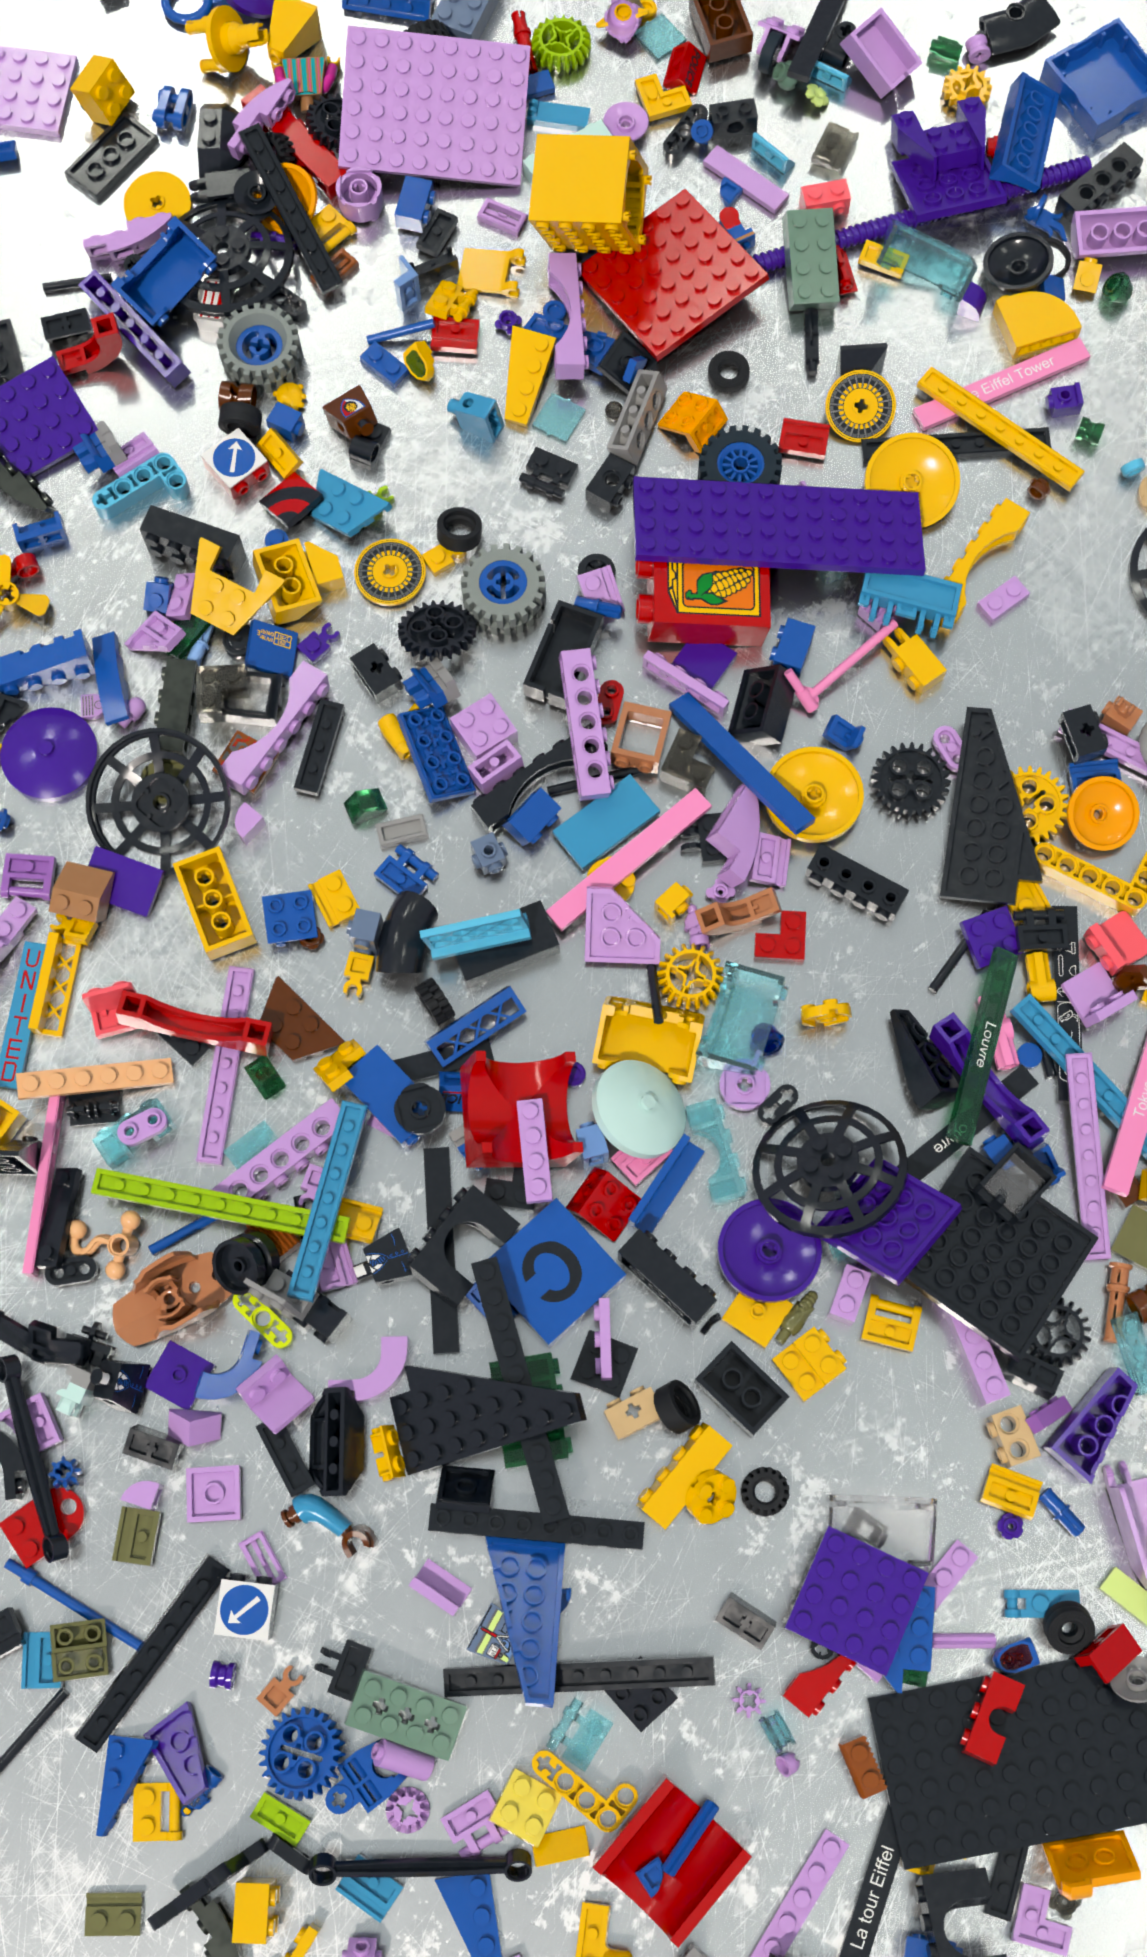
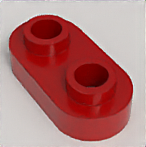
M615 680L604 682L600 687V694H598V703H602L603 711L610 712V715L600 718L601 726L606 728L616 724L624 697L623 686ZM615 689L616 692L614 694L608 693V690Z

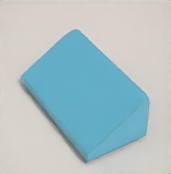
M818 61L812 77L843 92L847 90L852 82V78L849 75Z
M756 132L753 133L752 149L780 172L786 174L795 166L794 161Z

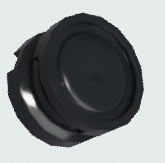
M245 625L236 636L226 631L222 636V643L232 660L245 662L250 630L248 625Z

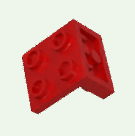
M594 1167L568 1203L566 1209L571 1214L584 1218L609 1240L616 1241L628 1224V1218L641 1198L610 1172Z

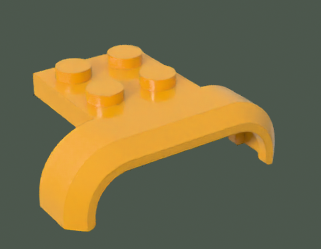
M1124 1830L1041 1844L1058 1891L1069 1901L1091 1898L1093 1887L1141 1879L1140 1868Z

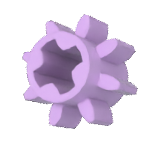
M747 1683L746 1690H742L737 1686L736 1689L740 1694L738 1698H731L732 1701L739 1704L736 1713L744 1709L747 1718H750L751 1711L754 1710L761 1714L758 1706L760 1703H766V1700L760 1699L758 1696L762 1689L757 1688L755 1691H752L751 1683ZM745 1693L749 1696L755 1695L753 1698L755 1705L753 1707L749 1705L744 1707L742 1705L745 1701L742 1696Z

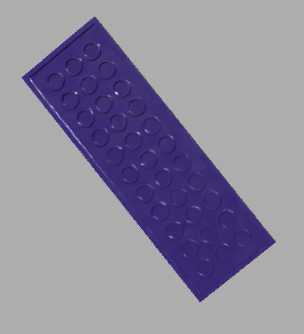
M633 477L635 561L924 576L926 571L918 492Z

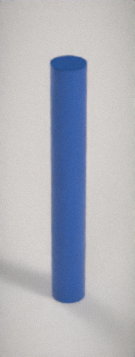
M432 318L366 337L368 344L371 345L374 341L379 343L432 329L436 326Z
M201 1217L149 1245L148 1248L151 1254L154 1255L219 1219Z

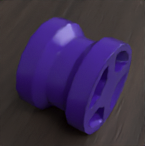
M214 1660L210 1672L209 1687L215 1689L221 1686L225 1690L232 1691L236 1677V1663L230 1662L226 1665Z

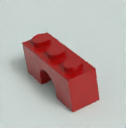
M995 1671L989 1677L984 1676L979 1691L983 1692L980 1703L975 1701L969 1716L973 1718L970 1729H964L960 1739V1744L964 1745L962 1753L991 1766L997 1764L1006 1738L992 1730L989 1724V1716L994 1709H1002L1011 1714L1014 1713L1023 1693L1024 1684Z

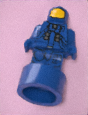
M205 1766L209 1789L190 1804L184 1805L181 1808V1814L184 1817L190 1816L193 1809L200 1810L205 1804L209 1803L211 1798H208L207 1795L213 1788H217L224 1778L213 1766Z

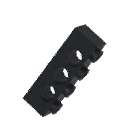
M1124 141L1063 191L1058 197L1055 209L1063 213V216L1072 223L1075 211H1087L1103 207L1112 194H1118L1129 180L1134 181L1142 171L1140 168L1144 159Z

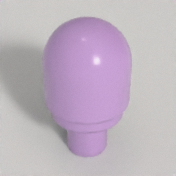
M133 697L128 701L130 719L118 722L124 729L127 728L131 721L136 722L144 714L146 704L143 699Z

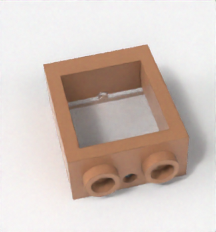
M624 701L611 749V763L620 768L634 767L643 773L658 774L672 712Z

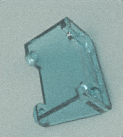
M726 961L723 969V974L726 975L720 984V993L706 1035L704 1034L703 1043L699 1042L695 1054L697 1064L710 1069L756 1075L758 1071H763L766 1057L763 1054L780 1001L786 1000L789 987L785 986V977Z

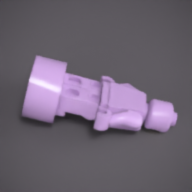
M690 904L687 909L688 915L684 922V930L686 932L689 930L690 947L691 944L695 943L696 950H700V947L703 945L706 947L705 950H707L711 946L709 936L702 934L695 914L697 907Z

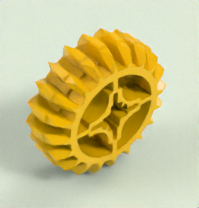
M693 943L691 944V949H687V946L682 944L680 952L674 947L672 948L673 956L668 953L664 955L667 962L660 961L659 967L663 970L657 971V976L662 978L658 980L659 987H664L661 990L662 996L670 994L667 998L668 1003L676 999L677 1008H680L681 1004L685 1003L686 1010H690L691 1004H694L695 1009L699 1010L700 1002L707 1007L710 1004L708 998L714 1001L717 999L715 992L722 991V986L719 984L724 983L725 977L721 976L724 973V968L717 967L720 964V959L715 958L711 960L714 956L713 951L705 954L706 947L704 945L700 947V950H696V945ZM693 960L688 966H675L681 961ZM701 963L709 970L711 980L706 979V976L699 971ZM695 968V976L692 981L689 980L686 986L687 975L689 976V973H692ZM670 973L676 975L675 978L682 982L680 991L672 984ZM692 988H706L700 993L688 994Z

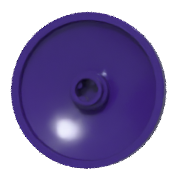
M56 707L37 709L19 718L7 731L0 750L1 767L9 783L23 796L41 802L60 801L81 791L88 784L92 770L99 760V745L89 724L76 713Z
M759 1199L742 1205L728 1217L719 1235L717 1257L724 1277L737 1292L754 1301L777 1303L799 1295L810 1285L820 1267L822 1244L819 1238L797 1234L778 1224L768 1215ZM769 1199L780 1212L793 1220L801 1222L803 1211L800 1208L784 1200Z

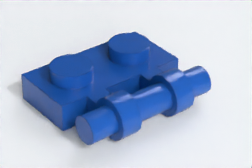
M400 844L395 849V852L401 857L395 860L389 855L374 872V876L397 894L402 891H411L422 895L428 888V885L422 879L427 876L434 881L439 873L432 869L433 865L429 862H423L416 856V852L412 849H407ZM410 863L418 870L412 873L405 866Z

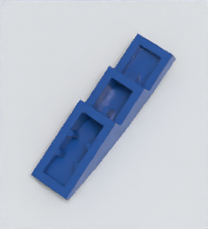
M112 631L92 638L96 681L103 716L107 726L130 719L128 683L124 678L123 659L119 655L118 636Z

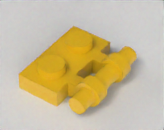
M442 280L425 305V313L447 320L449 315H452L455 321L461 322L462 319L468 316L470 307L475 305L478 290L471 288L470 291L463 293L464 286Z

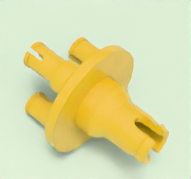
M228 5L216 6L209 15L197 20H187V24H185V29L189 36L202 33L206 35L208 49L212 58L200 60L199 67L203 74L212 72L222 74L240 71L246 62L248 48L263 46L267 44L269 38L267 28L259 29V27L263 26V23L243 24L239 14Z

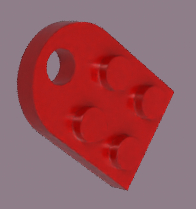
M62 1487L57 1489L51 1488L50 1492L59 1532L65 1535L68 1542L80 1532L85 1523V1504L82 1498L70 1489L66 1491ZM68 1499H73L76 1502V1510L74 1513L67 1515L63 1510V1505ZM32 1500L0 1522V1528L26 1569L45 1558L42 1550L44 1534L34 1501Z

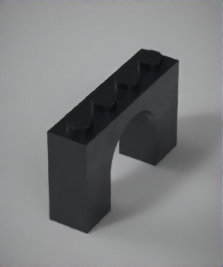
M474 1185L466 1189L462 1187L453 1198L456 1201L451 1209L446 1207L438 1217L440 1223L435 1229L431 1227L424 1234L422 1240L425 1242L419 1249L415 1247L406 1258L409 1262L404 1267L451 1307L458 1306L474 1284L455 1270L447 1261L444 1243L449 1231L456 1225H470L481 1231L497 1246H502L520 1225L517 1220Z
M986 1867L921 1875L914 1886V1897L916 1903H920L922 1914H920L921 1929L927 1933L929 1943L926 1945L927 1956L968 1957L959 1953L949 1943L944 1930V1919L948 1912L957 1908L987 1905L992 1897ZM1007 1954L986 1957H1007Z

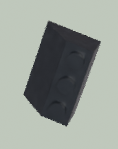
M782 665L744 670L728 732L735 739L763 746L782 743L795 690L784 675L787 669Z

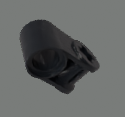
M844 21L837 26L833 36L824 48L821 61L840 69L844 68L849 56L840 43L856 29L852 22Z

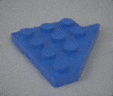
M923 1587L888 1674L883 1676L896 1693H902L903 1669L931 1672L935 1587Z

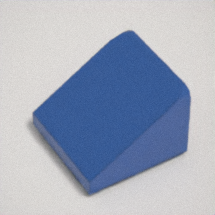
M1050 274L1040 284L1041 292L1054 295L1065 301L1063 278Z

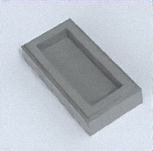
M423 813L375 824L381 850L400 844L429 839Z

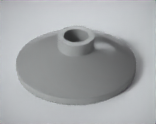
M1137 1656L1110 1681L1113 1691L1118 1696L1130 1702H1147V1658Z

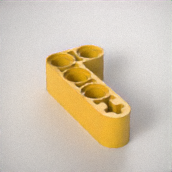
M548 1749L539 1750L532 1759V1767L535 1773L604 1832L616 1830L638 1801L637 1790L629 1782L619 1783L609 1796L605 1798ZM539 1756L542 1758L549 1756L551 1758L549 1764L554 1769L557 1764L562 1767L555 1773L553 1780L548 1777L552 1774V1771L547 1767H544L542 1770L538 1767L540 1762L537 1758ZM563 1773L570 1774L574 1780L573 1785L568 1789H563L558 1784V1777ZM622 1788H629L634 1794L632 1801L629 1803H622L617 1797L618 1792ZM583 1792L593 1794L595 1802L592 1806L583 1807L580 1804L579 1796ZM606 1810H610L616 1815L615 1823L610 1826L604 1825L600 1820L601 1814Z

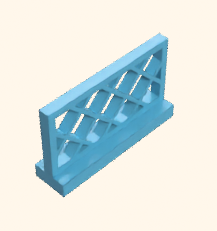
M520 909L420 931V937L431 950L433 960L532 939L528 916L526 913H522Z

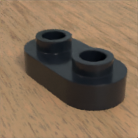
M86 1255L63 1258L61 1269H45L46 1280L57 1287L90 1282L98 1274L97 1262ZM88 1265L90 1268L89 1272L82 1274V1268ZM62 1269L64 1275L61 1278H57L56 1272Z

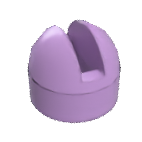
M786 1752L776 1758V1766L785 1777L793 1775L799 1769L800 1760L796 1761L795 1753Z

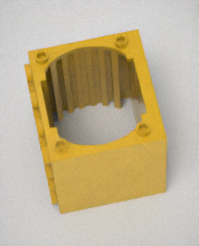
M537 134L528 220L553 251L565 252L566 249H574V251L579 253H587L588 250H597V252L603 254L619 251L622 254L629 255L633 254V251L640 252L641 245L646 244V241H644L646 240V235H642L647 185H652V182H650L652 181V175H648L649 167L631 137Z

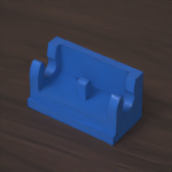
M59 511L54 512L55 517L19 527L17 523L12 524L17 544L22 553L68 539Z

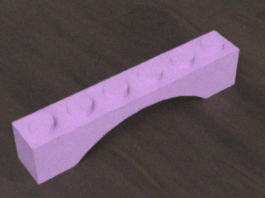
M548 253V286L563 302L569 317L568 329L562 339L555 345V380L583 379L584 370L589 368V357L584 355V351H587V336L582 334L586 330V320L581 318V314H584V299H580L579 296L583 294V283L578 281V277H581V263H577L576 253Z
M304 660L289 678L290 691L288 703L276 726L256 743L244 749L231 752L221 765L227 777L229 787L244 796L249 790L255 788L260 775L271 767L277 753H281L285 749L291 735L299 731L301 722L306 716H310L313 713L318 700L325 697L329 691L330 685L327 674Z

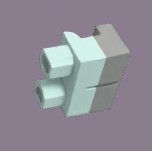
M69 1364L65 1374L72 1378L67 1389H60L56 1392V1394L62 1397L55 1410L78 1418L84 1405L91 1407L94 1400L93 1391L95 1387L90 1381L91 1371Z

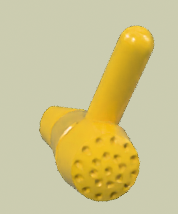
M416 703L407 712L419 710ZM394 713L384 715L378 721L381 733L401 760L411 757V753Z

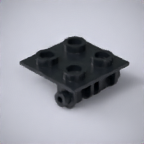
M120 1090L69 1095V1106L66 1107V1113L70 1117V1126L121 1122Z
M670 1688L604 1690L640 1732L678 1699Z

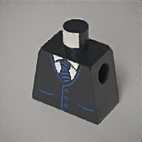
M400 1228L391 1231L366 1246L363 1251L367 1261L353 1266L358 1281L373 1275L377 1286L416 1278L404 1268L409 1262L406 1260L409 1251Z
M103 1360L100 1369L93 1370L90 1376L91 1383L95 1385L93 1391L94 1398L115 1410L138 1414L150 1365L132 1361Z

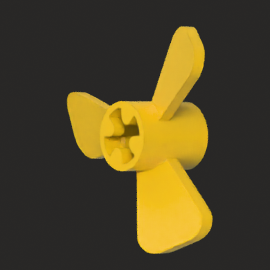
M5 554L0 555V616L4 610L12 612L19 607L38 617L44 616L50 604L48 596L42 594H20L18 588L11 583L10 557ZM7 591H12L11 595L14 599L12 601H9L8 598L2 600L1 596H4Z

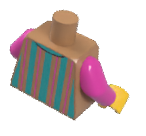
M325 56L282 59V63L279 65H274L271 61L275 82L277 83L286 78L292 80L296 91L293 101H300L301 113L305 114L309 105H313L314 99L319 100L320 96L324 97V94L330 91L337 72L341 69L340 57L335 62L331 61L330 56L327 57V62Z

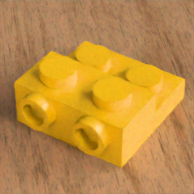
M812 1327L771 1360L803 1402L847 1369L844 1366L847 1362L845 1357L838 1349L833 1351L827 1343L831 1340L822 1328L817 1331L815 1327Z

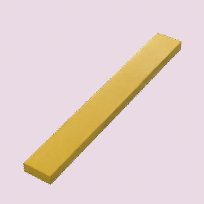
M932 366L918 381L917 388L1070 492L1084 475L1085 471Z

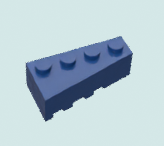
M82 629L73 631L74 636L66 639L63 635L53 638L54 643L49 645H42L40 643L33 645L29 652L24 653L19 650L0 657V693L14 696L21 691H35L43 688V686L51 684L61 685L68 680L87 679L90 675H94L95 667L92 649Z

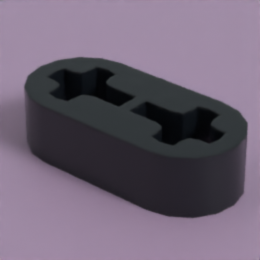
M789 1084L780 1086L758 1108V1121L764 1126H772L781 1117L786 1115L797 1103L799 1096L797 1089ZM781 1092H791L792 1101L785 1100L782 1104H779L778 1102L783 1096ZM775 1106L777 1109L773 1113L774 1119L770 1117L765 1119L763 1117L765 1113L763 1110L769 1111Z
M272 1833L266 1842V1846L295 1869L308 1875L311 1857L277 1834Z

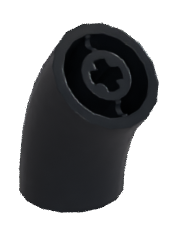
M402 891L395 897L381 930L376 958V972L423 973L427 945L421 939L420 931L433 928L438 920L436 908L424 896L411 891Z

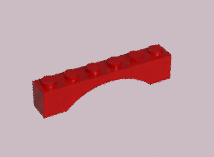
M125 990L122 991L116 1010L118 1023L121 1025L266 1057L273 1037L271 1022L248 1017L224 1018L198 1014L168 1005L148 995Z
M838 1654L820 1667L797 1673L781 1696L806 1717L809 1718L811 1714L816 1716L825 1705L822 1701L828 1692L833 1694L842 1683L839 1677L845 1670L850 1672L856 1665V1662Z

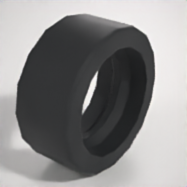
M453 507L440 514L437 520V540L440 545L453 552H467L478 546L482 535V520L477 513L464 507ZM462 524L468 526L473 531L465 535H456L447 531L446 528L451 525Z
M673 1380L656 1389L654 1393L655 1409L660 1420L673 1433L681 1434L699 1424L701 1419L700 1407L695 1395L682 1381Z

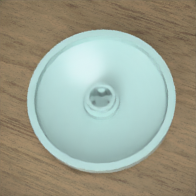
M624 1060L611 1065L596 1080L592 1091V1110L598 1127L612 1145L630 1156L641 1159L660 1157L677 1145L685 1130V1107L677 1088L663 1072L642 1061Z

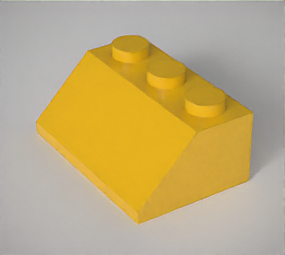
M299 538L253 550V566L259 582L265 570L287 580L284 586L279 588L267 602L275 626L299 620L322 603V598Z

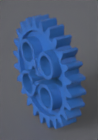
M302 1707L301 1711L292 1708L291 1716L287 1713H282V1722L273 1720L276 1727L274 1730L266 1729L270 1738L269 1740H261L266 1745V1750L259 1751L260 1755L265 1756V1760L260 1762L259 1766L267 1768L262 1777L271 1778L267 1785L272 1788L276 1787V1794H284V1798L287 1799L294 1797L298 1801H302L303 1797L312 1800L313 1792L318 1795L323 1794L322 1786L332 1787L329 1781L330 1777L338 1779L339 1776L334 1770L344 1766L338 1762V1758L346 1756V1753L339 1751V1747L343 1746L345 1741L337 1739L342 1730L333 1729L337 1722L332 1719L328 1720V1714L324 1712L320 1714V1710L312 1708L311 1711L307 1707ZM297 1730V1739L292 1742V1734ZM321 1737V1746L316 1750L315 1742ZM286 1745L321 1756L323 1760L318 1762L283 1751L282 1746ZM288 1757L289 1765L283 1770V1762ZM310 1765H312L313 1772L307 1778V1769Z

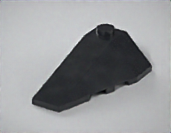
M892 1009L890 1016L907 1086L913 1096L914 1103L919 1109L936 1110L969 1095L971 1091L966 1082L953 1066L949 1067L941 1057V1051L926 1039L928 1033L909 1010Z

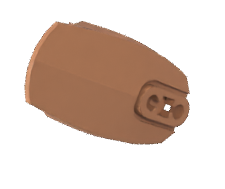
M173 1251L144 1268L138 1278L133 1281L132 1291L113 1304V1325L116 1333L124 1341L137 1347L180 1330L219 1308L232 1293L226 1291L213 1278L215 1276L212 1266L213 1252L194 1255L190 1251ZM195 1283H199L200 1290L194 1293L192 1286Z

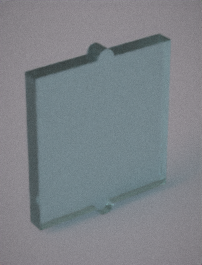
M663 13L650 22L646 21V24L634 33V37L657 61L672 53L674 47L687 41L683 34Z
M552 393L533 422L532 427L547 434V437H553L566 444L585 414L586 409L572 403L571 399L566 400Z

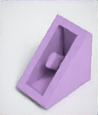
M169 1409L168 1435L190 1447L221 1438L222 1412Z

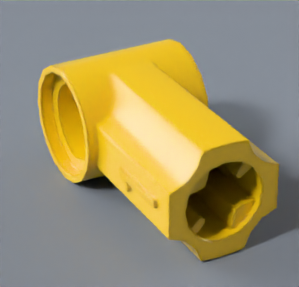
M1044 952L1027 954L1025 956L1028 976L1027 995L1031 994L1038 1002L1056 1001L1055 980L1051 979L1048 954Z

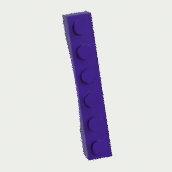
M953 1012L934 1024L929 1038L1015 1144L1019 1142L1021 1145L1027 1146L1032 1150L1043 1143L1050 1132L1048 1126L1032 1108L1016 1098L997 1078L984 1058L979 1055L981 1053L969 1030ZM978 1059H982V1060H983V1062H984L983 1067H979L981 1060L978 1061V1065H977V1060H978Z

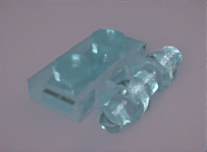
M574 1697L570 1706H566L563 1710L564 1716L556 1728L553 1727L549 1734L551 1737L546 1747L555 1752L558 1745L562 1743L567 1747L562 1757L585 1772L614 1723L592 1708L583 1717L578 1712L584 1703ZM575 1721L580 1726L571 1739L565 1734L572 1722Z

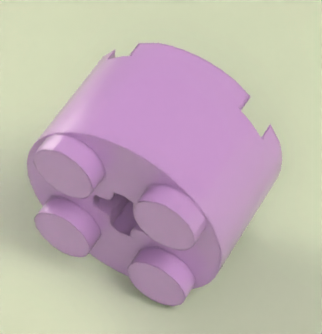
M352 167L346 170V174L342 177L340 175L336 182L339 209L344 218L348 221L359 223L377 220L384 206L380 178L372 173L371 169L366 167Z

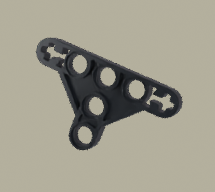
M259 1839L233 1858L218 1865L181 1895L150 1916L147 1920L154 1932L268 1852L270 1849L266 1846L264 1839Z

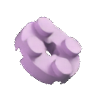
M748 1059L734 1061L721 1074L719 1082L720 1094L725 1104L739 1111L754 1110L760 1107L768 1097L770 1091L769 1075L755 1061ZM742 1079H747V1083L752 1084V1088L742 1091V1088H738L737 1084H740Z

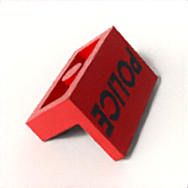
M690 41L674 47L663 86L667 90H671L680 85H685L688 92L693 96L696 95L707 57Z

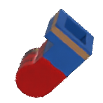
M733 207L722 209L719 213V224L745 250L754 247L755 233L752 228L745 230L739 220L738 211Z

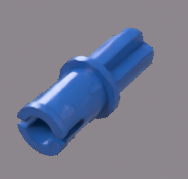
M577 596L574 602L575 606L610 618L620 619L623 613L621 605L602 602L601 598L595 600Z
M1048 1487L1039 1495L1038 1500L1054 1515L1053 1519H1058L1072 1536L1077 1537L1084 1531L1085 1525L1069 1509L1070 1505H1065L1051 1487Z

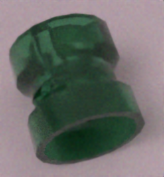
M1083 416L1074 439L1078 441L1086 440L1090 445L1097 447L1106 424L1091 422L1090 418Z

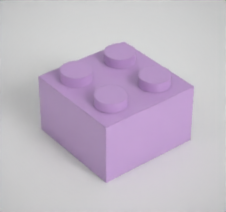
M491 693L450 718L454 734L473 761L481 758L507 739L512 745L518 742L516 728Z

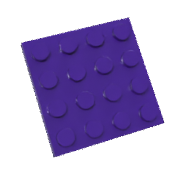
M986 154L983 171H980L977 164L937 172L936 181H932L923 173V168L918 164L913 165L910 163L909 158L891 162V170L916 223L928 222L937 218L950 217L1007 203V194L1000 181L989 179L991 164Z
M54 356L49 357L0 386V448L3 450L7 461L11 462L18 472L21 471L27 475L32 474L36 476L75 453L73 447L83 441L80 434L90 436L98 430Z
M875 1158L868 1166L874 1168ZM883 1159L882 1171L897 1177L899 1168ZM908 1174L905 1188L898 1202L878 1223L850 1236L824 1238L822 1240L899 1286L961 1212L962 1207L957 1201ZM860 1175L849 1187L852 1194L860 1190L870 1177ZM878 1181L872 1191L861 1201L857 1202L863 1215L865 1216L877 1208L889 1195L893 1187ZM848 1207L829 1211L817 1226L847 1224L854 1221Z
M827 1526L784 1628L883 1676H887L929 1573Z

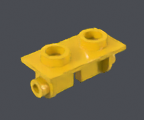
M381 1425L378 1428L371 1429L372 1435H370L374 1454L380 1452L384 1454V1457L376 1459L379 1477H382L383 1482L393 1480V1478L406 1477L404 1471L405 1462L400 1453L398 1432L395 1430L394 1425Z

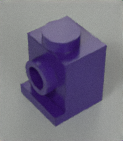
M1075 382L1074 385L1050 388L1049 394L1045 397L1046 409L1050 410L1052 418L1079 415L1084 404L1079 382Z

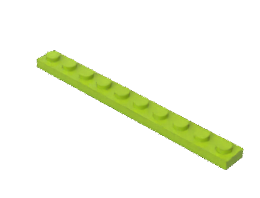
M101 1168L96 1170L91 1194L300 1236H304L311 1212L310 1209ZM338 1215L331 1242L346 1243L351 1221L350 1217Z

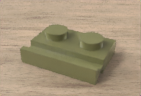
M122 1506L112 1561L152 1566L162 1512Z
M144 1891L86 1893L87 1906L85 1910L84 1936L142 1935V1900Z

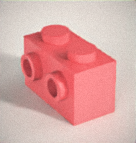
M846 178L801 187L800 209L833 208V217L849 213L851 196Z

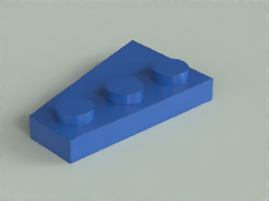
M491 1875L436 1878L435 1882L471 1957H503Z

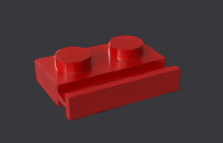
M434 316L433 319L436 327L432 328L431 351L477 354L480 319L464 318L461 322H457L453 317H448L447 320Z
M784 418L778 453L824 460L830 425Z

